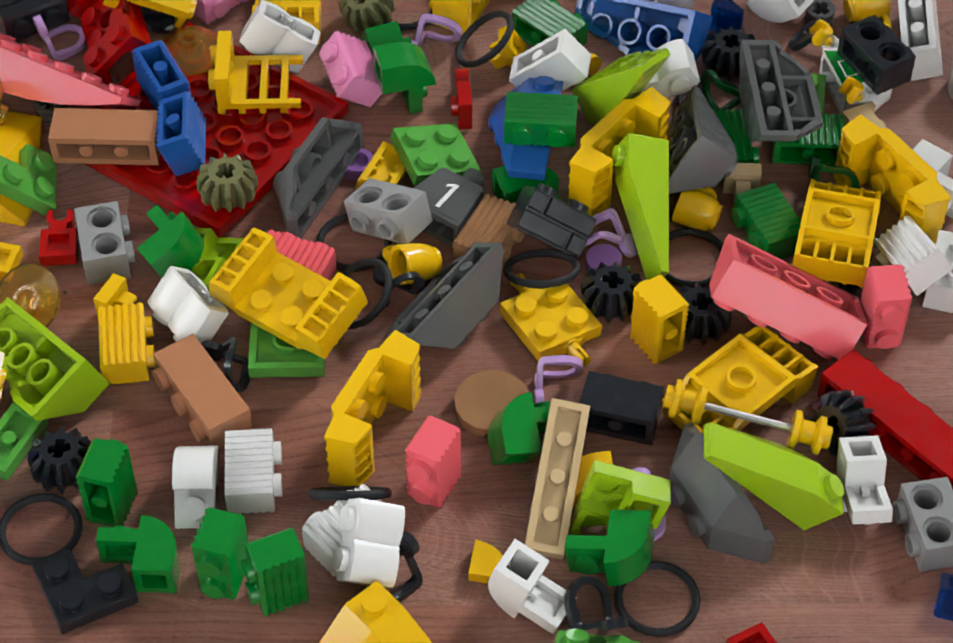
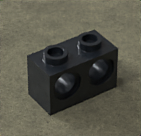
M876 15L841 28L837 54L876 95L911 81L916 55Z

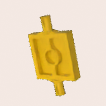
M519 273L518 276L517 274L515 275L516 277L526 279L522 273ZM510 282L520 295L501 302L499 313L539 362L545 356L569 354L570 356L580 358L584 367L588 366L591 362V357L581 346L586 341L601 335L602 324L568 283L553 288L536 289L522 287Z

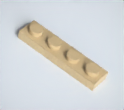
M552 398L550 402L524 544L542 556L562 560L565 554L566 535H568L590 405Z

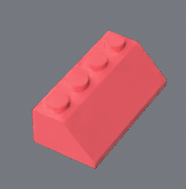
M731 234L727 235L709 283L711 298H713L715 304L727 311L736 309L746 314V317L757 326L765 328L769 325L779 330V333L790 342L798 344L802 341L812 346V349L825 359L831 360L833 357L841 359L854 348L867 327V322L857 296Z

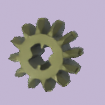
M340 0L338 2L343 22L349 28L356 31L357 34H360L366 28L382 25L387 21H393L392 12L396 10L394 0Z
M225 153L220 159L210 157L208 164L200 165L199 175L197 176L198 180H196L197 191L200 193L204 206L212 205L215 212L222 208H226L229 213H231L234 207L245 209L246 202L254 201L258 186V178L250 160L243 161L239 154L232 158H228Z

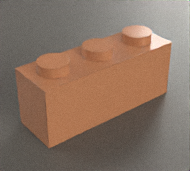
M54 108L48 136L53 163L159 165L160 152L155 146L158 139L156 137L158 134L156 126L158 125L157 112L159 110Z
M194 334L153 353L156 369L152 371L157 386L161 391L168 390L174 409L179 416L186 415L189 419L190 429L198 442L205 441L207 446H218V450L225 447V431L253 429L250 408Z

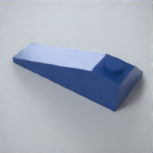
M577 0L574 13L580 14L588 23L589 31L605 39L626 55L637 51L643 53L649 50L651 52L667 42L684 39L693 52L695 61L702 54V47H704L713 18L696 10L646 0Z
M548 76L528 78L511 92L562 94L563 81H556ZM504 96L493 105L488 127L490 131L494 132L496 146H499L501 149V159L508 177L544 181L553 147H549L547 144L545 146L540 144L537 146L533 144L520 146L504 143L506 96Z

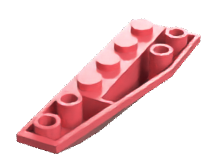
M0 33L1 92L29 100L73 107L104 109L139 107L141 100L128 95V88L109 83V85L104 84L99 76L76 71L72 65L48 58L47 55L41 53V48L27 43L20 45L15 42L16 38Z

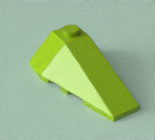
M668 48L655 49L651 52L646 50L643 53L637 51L623 56L572 88L573 95H578V104L589 124L598 123L623 99H633L640 95L671 55Z
M628 133L618 145L614 146L611 158L614 159L615 182L646 280H650L658 275L665 277L669 273V140Z
M9 297L0 304V352L5 353L2 369L6 370L5 379L11 388L10 395L12 400L36 421L85 412L111 383L84 357Z
M712 422L704 425V459L804 531L843 514L842 496L844 495V487L842 481L837 475L830 473L819 463L785 445Z

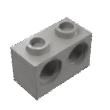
M369 178L344 200L352 231L402 244L410 243L433 222L426 192Z
M118 201L74 208L87 284L107 282L113 273L124 278H131L129 263L136 262L132 240L125 241L124 236H130L131 232L127 214L120 215Z
M948 477L902 483L898 499L893 502V513L897 524L903 525L906 534L905 547L909 557L915 558L919 572L953 567V489Z

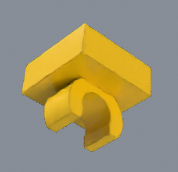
M507 25L499 28L498 41L489 45L490 50L502 39ZM514 29L505 47L490 60L496 69H500L507 64L512 67L513 58L527 50L526 43Z
M113 273L93 298L97 318L100 306L107 307L110 305L114 307L116 304L121 306L123 304L135 303L137 296L128 291L126 278Z

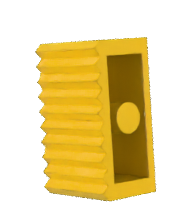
M663 275L641 281L633 290L634 299L630 317L632 320L630 339L635 340L634 344H639V349H643V354H648V359H652L653 364H658L684 349V335L686 334L684 331L687 329L685 326L687 325L686 321L688 319L686 317L689 310L687 307L690 304Z
M141 302L137 304L130 303L129 305L123 304L121 306L116 304L114 307L110 305L107 307L100 306L98 308L101 375L111 383L110 385L150 381L149 368L156 367L153 355L155 353L154 345H148V339L154 338L153 317L145 316L144 305Z

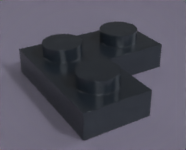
M70 548L31 563L34 574L61 634L139 603L137 593L122 563L86 578H83Z

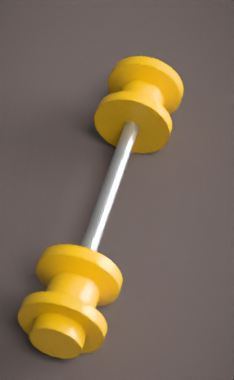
M677 379L675 386L669 384L667 386L662 407L669 409L668 417L674 418L679 412L691 414L693 423L699 425L703 410L788 431L786 446L791 449L799 442L810 445L811 454L818 455L821 448L828 449L830 445L833 427L827 425L828 418L825 416H820L816 422L805 420L803 411L796 409L791 424L707 403L708 386L702 385L697 392L685 389L684 380Z

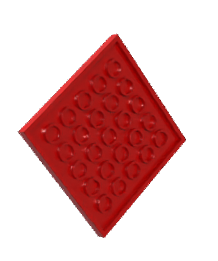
M188 22L165 42V45L189 81L191 97H194V102H197V107H200V111L206 117L205 164L209 163L210 157L220 159L224 153L228 158L239 154L243 161L250 160L258 178L254 201L246 202L245 209L234 207L231 213L226 208L215 212L212 205L204 206L200 193L197 191L196 180H198L197 176L200 169L179 176L174 175L161 153L159 165H85L163 208L173 211L176 215L183 211L191 223L200 228H211L221 238L273 187L276 174L285 168L290 161L294 149L301 146L320 119L324 117L341 120L349 112V106L347 101L289 73L288 98H301V108H288L287 113H280V108H267V113H260L259 109H246V114H239V109H226L225 114H218L215 90H209L208 82L209 69H215V66L211 65L210 51L211 45H217V36ZM233 44L235 56L254 55ZM249 65L247 99H259L261 65ZM270 65L268 99H279L281 68ZM135 70L118 84L129 89L128 95L141 101L139 107L110 109L155 110L150 103V99H147V95H145L139 82H137Z

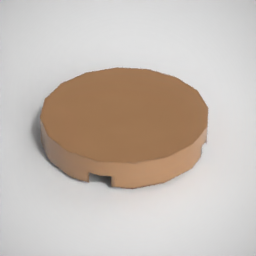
M499 370L479 371L466 377L457 387L454 396L456 419L470 433L475 436L485 437V434L488 435V429L494 416L517 396L529 393L528 389L519 378L508 372Z

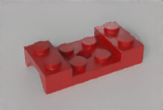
M66 0L69 13L80 19L88 50L82 57L86 72L101 77L102 83L107 85L113 83L109 69L125 52H132L135 48L152 43L140 5L120 0L116 9L102 5L103 0Z

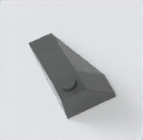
M694 85L674 111L668 135L672 138L669 145V194L716 186L722 177L727 178L731 175L738 162L735 144L700 88Z

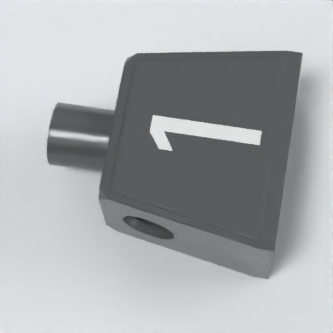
M440 168L414 187V189L426 192L433 222L423 230L424 233L453 247L454 240L484 197V190L481 187L484 183V178L478 170L468 168L460 176L447 168Z

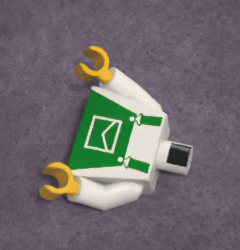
M817 20L809 29V32L814 35L812 37L813 45L816 47L822 46L823 48L819 74L826 75V87L840 114L842 115L844 110L871 101L876 105V111L890 99L892 89L876 95L837 54L839 39L832 35V27L824 20Z

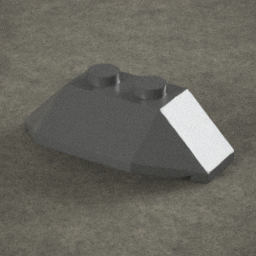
M741 40L739 96L749 142L796 141L823 126V118L812 74L794 57L782 51L783 47L775 40Z
M322 117L301 146L294 149L290 161L285 168L276 174L273 181V190L275 191L277 206L287 232L302 239L346 176L347 167L349 165L353 166L359 157L358 152L360 149L365 148L362 124Z
M475 242L470 246L465 255L455 259L442 270L392 322L386 337L388 338L394 330H397L419 343L420 346L455 349L462 345L472 329L487 318L488 312L499 301L504 250L501 243Z
M692 422L685 424L670 469L669 480L672 505L676 508L680 507L687 517L690 531L695 537H700L708 549L763 564L771 561L775 541L774 536L765 527L758 512L738 483L704 459L703 434Z

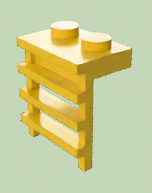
M218 31L217 45H211L210 51L211 65L215 66V69H209L208 73L209 90H215L218 114H225L226 109H239V114H246V109H259L260 113H267V108H280V113H287L288 108H301V98H288L290 65H303V55L235 56L232 31ZM249 65H261L259 99H247ZM270 65H282L279 99H268Z

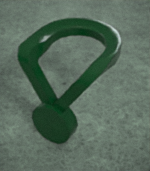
M714 70L703 72L701 79L702 93L712 109L716 111L729 109L731 111L741 103L738 89L722 83ZM710 79L719 89L736 97L719 108L711 96Z
M811 155L808 168L809 178L819 181L820 172L843 174L851 179L852 188L860 189L859 179L853 170L844 166L820 165V156Z

